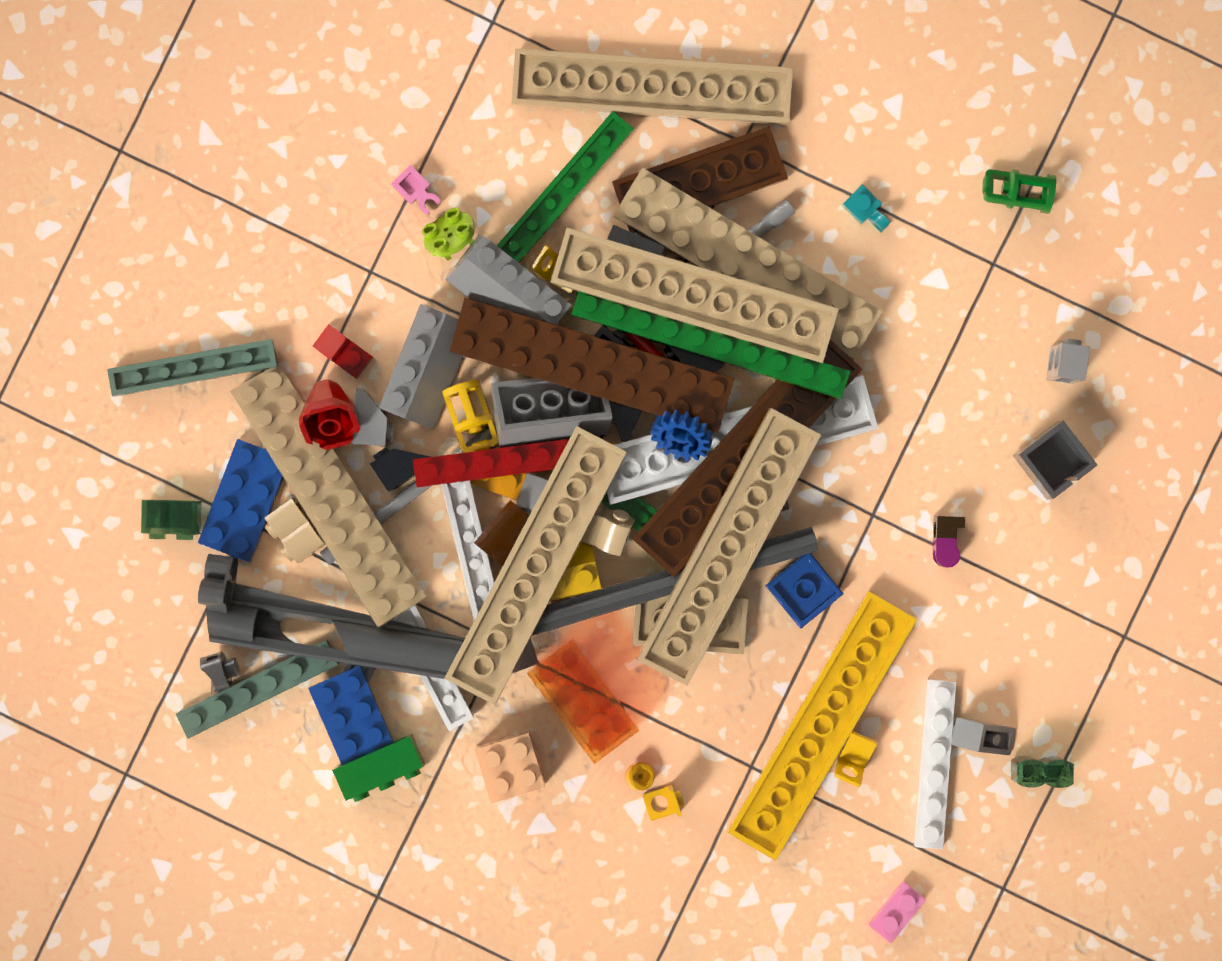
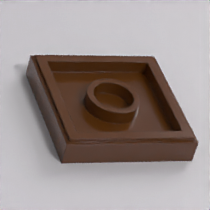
M510 500L474 543L503 566L529 515Z

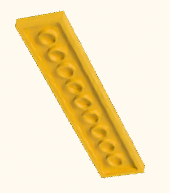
M867 591L733 819L727 833L771 859L777 860L917 621L916 618L872 592Z

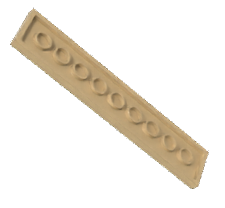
M515 48L511 105L789 125L793 68Z
M643 167L613 216L695 266L838 308L830 339L852 360L857 356L883 312Z
M566 228L551 278L552 284L820 363L824 361L839 310L832 306L570 228Z
M277 363L278 367L269 368L230 391L231 395L379 628L425 600L426 596L334 450L319 448V444L313 442V445L305 442L299 427V416L305 404L280 364Z
M769 408L637 656V661L688 686L821 434Z
M576 426L444 679L496 705L627 454L626 451Z

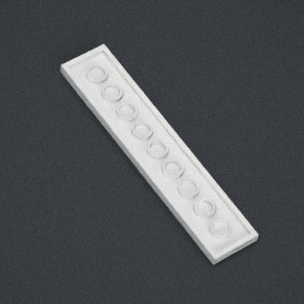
M863 375L855 377L845 388L842 399L836 398L810 427L811 430L821 434L816 446L879 429ZM751 407L724 414L719 433L713 432L711 436L713 441L707 455ZM652 435L616 444L614 446L626 451L627 454L607 491L609 504L679 486L706 456L700 455L697 461L690 457L689 461H685L681 456L676 460L674 459V454L665 455L664 448H656L657 442L651 440Z

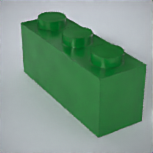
M410 734L346 764L338 765L332 771L345 801L353 798L354 802L370 796L368 791L379 787V790L383 791L394 786V780L404 776L408 780L421 774L420 768L424 767L425 762L413 734Z

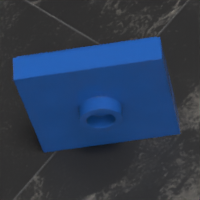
M811 553L800 556L765 585L800 629L844 594Z

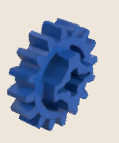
M674 410L673 415L668 411H664L663 416L658 415L650 433L653 434L651 440L657 442L656 448H664L665 455L672 453L676 460L681 456L685 461H689L690 457L697 461L700 455L705 457L710 450L713 432L707 430V423H699L700 417L691 418L689 412L681 415L678 410Z

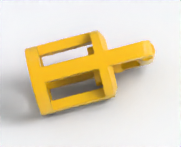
M479 379L466 381L442 391L463 453L488 450L499 443L496 428ZM476 390L484 413L483 416L482 414H474L468 396L469 392ZM460 396L467 417L461 420V423L458 421L451 398ZM488 424L492 439H484L467 447L462 433L469 432V435L483 431L482 427Z

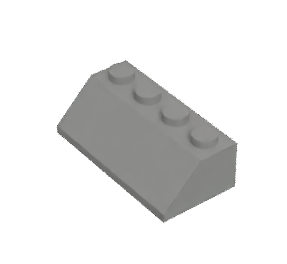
M484 235L476 237L445 278L446 281L468 298L554 324H558L571 306L569 302Z
M420 304L379 406L380 409L432 430L435 429L445 403L442 391L452 386L463 358L462 355L450 352L459 319Z
M537 378L491 383L495 427L500 448L570 439L576 426L595 436L610 434L612 412L609 400Z

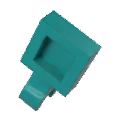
M863 184L842 204L861 225L868 219L881 233L889 226L890 221L877 211L882 203Z

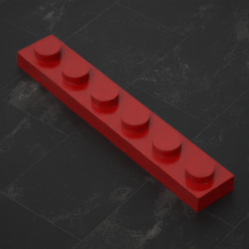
M569 439L413 459L416 488L554 470Z

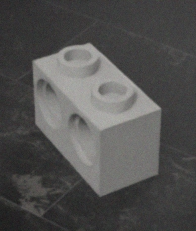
M1065 339V341H1059V344L1050 347L1046 380L1071 384L1085 381L1090 346H1083L1081 340Z

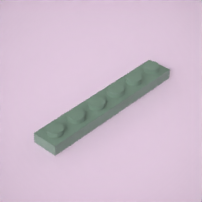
M268 339L109 368L107 372L112 397L265 370L278 367L274 340Z
M325 640L315 645L318 647L331 648L328 640ZM294 655L233 685L231 688L225 689L176 713L177 719L187 739L339 665V662Z

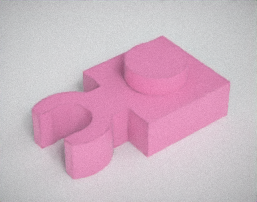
M412 165L405 169L391 183L410 205L418 200L420 209L428 216L431 213L425 206L427 201L433 200L437 205L441 204L438 196L426 192L431 185Z

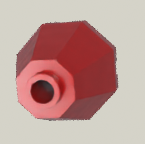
M329 379L316 382L299 416V427L305 442L313 445V442L318 443L319 448L325 450L349 445L353 440L355 431L357 434L361 429L353 403L337 382Z

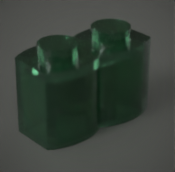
M142 500L141 533L149 534L148 539H166V534H176V540H193V535L201 534L202 501Z
M1018 756L1011 759V780L1029 788L1039 787L1044 784L1055 788L1069 787L1074 784V764L1057 756H1047L1039 760L1031 756Z

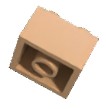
M530 730L476 746L475 753L491 804L545 787L546 781Z

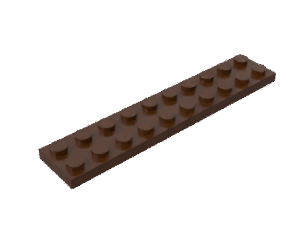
M467 297L463 301L450 352L652 414L663 416L664 411H668L673 415L674 410H678L681 415L689 412L691 418L700 417L699 423H707V430L715 433L720 431L735 381L733 377Z
M831 339L829 340L823 363L850 371L846 383L847 387L862 371V368ZM776 380L634 535L632 540L670 575L675 577L690 559L769 408L810 428L836 398Z

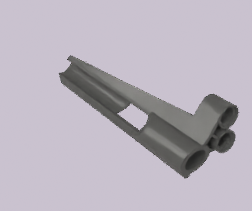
M208 554L204 569V579L201 580L198 591V604L206 605L209 642L444 679L465 640L464 637L393 620L378 628L368 614L237 584L238 558ZM285 618H294L333 624L343 642L345 651L295 643L283 634L280 623Z

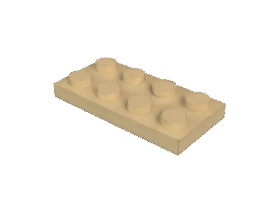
M670 595L635 605L632 646L644 645ZM734 598L707 648V652L744 654L748 598Z

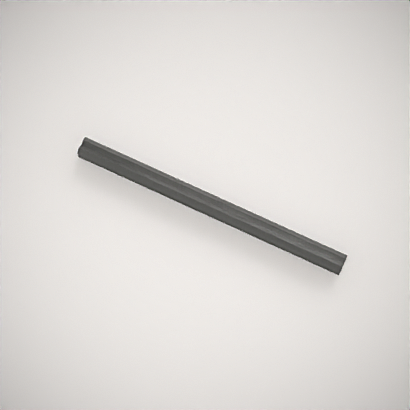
M812 526L765 540L749 571L819 551ZM685 566L675 577L666 570L549 604L532 636L668 596L673 591Z

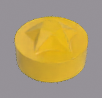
M638 762L631 764L627 768L625 779L631 789L641 791L647 790L652 786L655 774L649 764Z

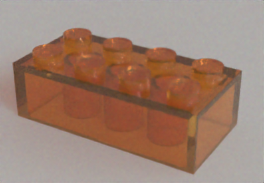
M573 638L527 672L532 682L593 764H596L640 731L639 726Z

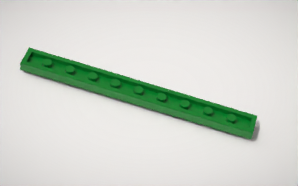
M578 292L571 314L586 321L838 399H842L850 374L848 370L826 363L809 360L582 292Z

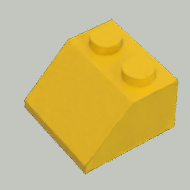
M580 542L551 600L602 589L592 545Z

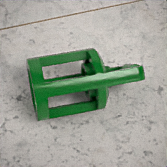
M992 169L985 172L982 182L983 199L986 202L1003 204L1009 209H1012L1014 206L1037 209L1043 214H1049L1052 209L1056 192L1055 175L1048 174L1046 177L1020 174L1019 170L1015 169L1011 172ZM994 179L1003 180L1001 195L993 194ZM1021 184L1042 187L1041 198L1035 199L1019 196Z

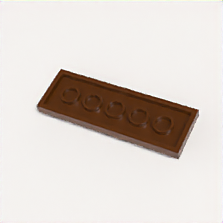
M770 126L646 169L708 207L788 180ZM639 172L612 181L619 205ZM627 225L630 232L638 233V231Z

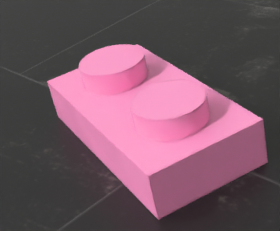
M902 881L868 925L888 942L892 943L926 899Z

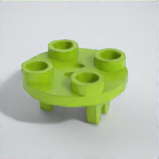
M450 208L433 223H428L423 227L422 234L424 236L423 243L425 249L432 256L445 257L449 261L452 259L450 255L462 250L468 243L471 245L474 241L472 239L476 228L474 220L466 212H461L459 208Z

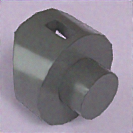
M223 652L200 658V669L211 679V693L231 688L233 685L232 677L240 675L237 659L231 658L227 660Z

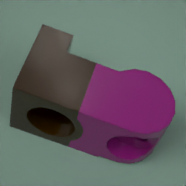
M933 516L932 555L937 565L950 568L959 562L960 551L957 548V528H965V517Z

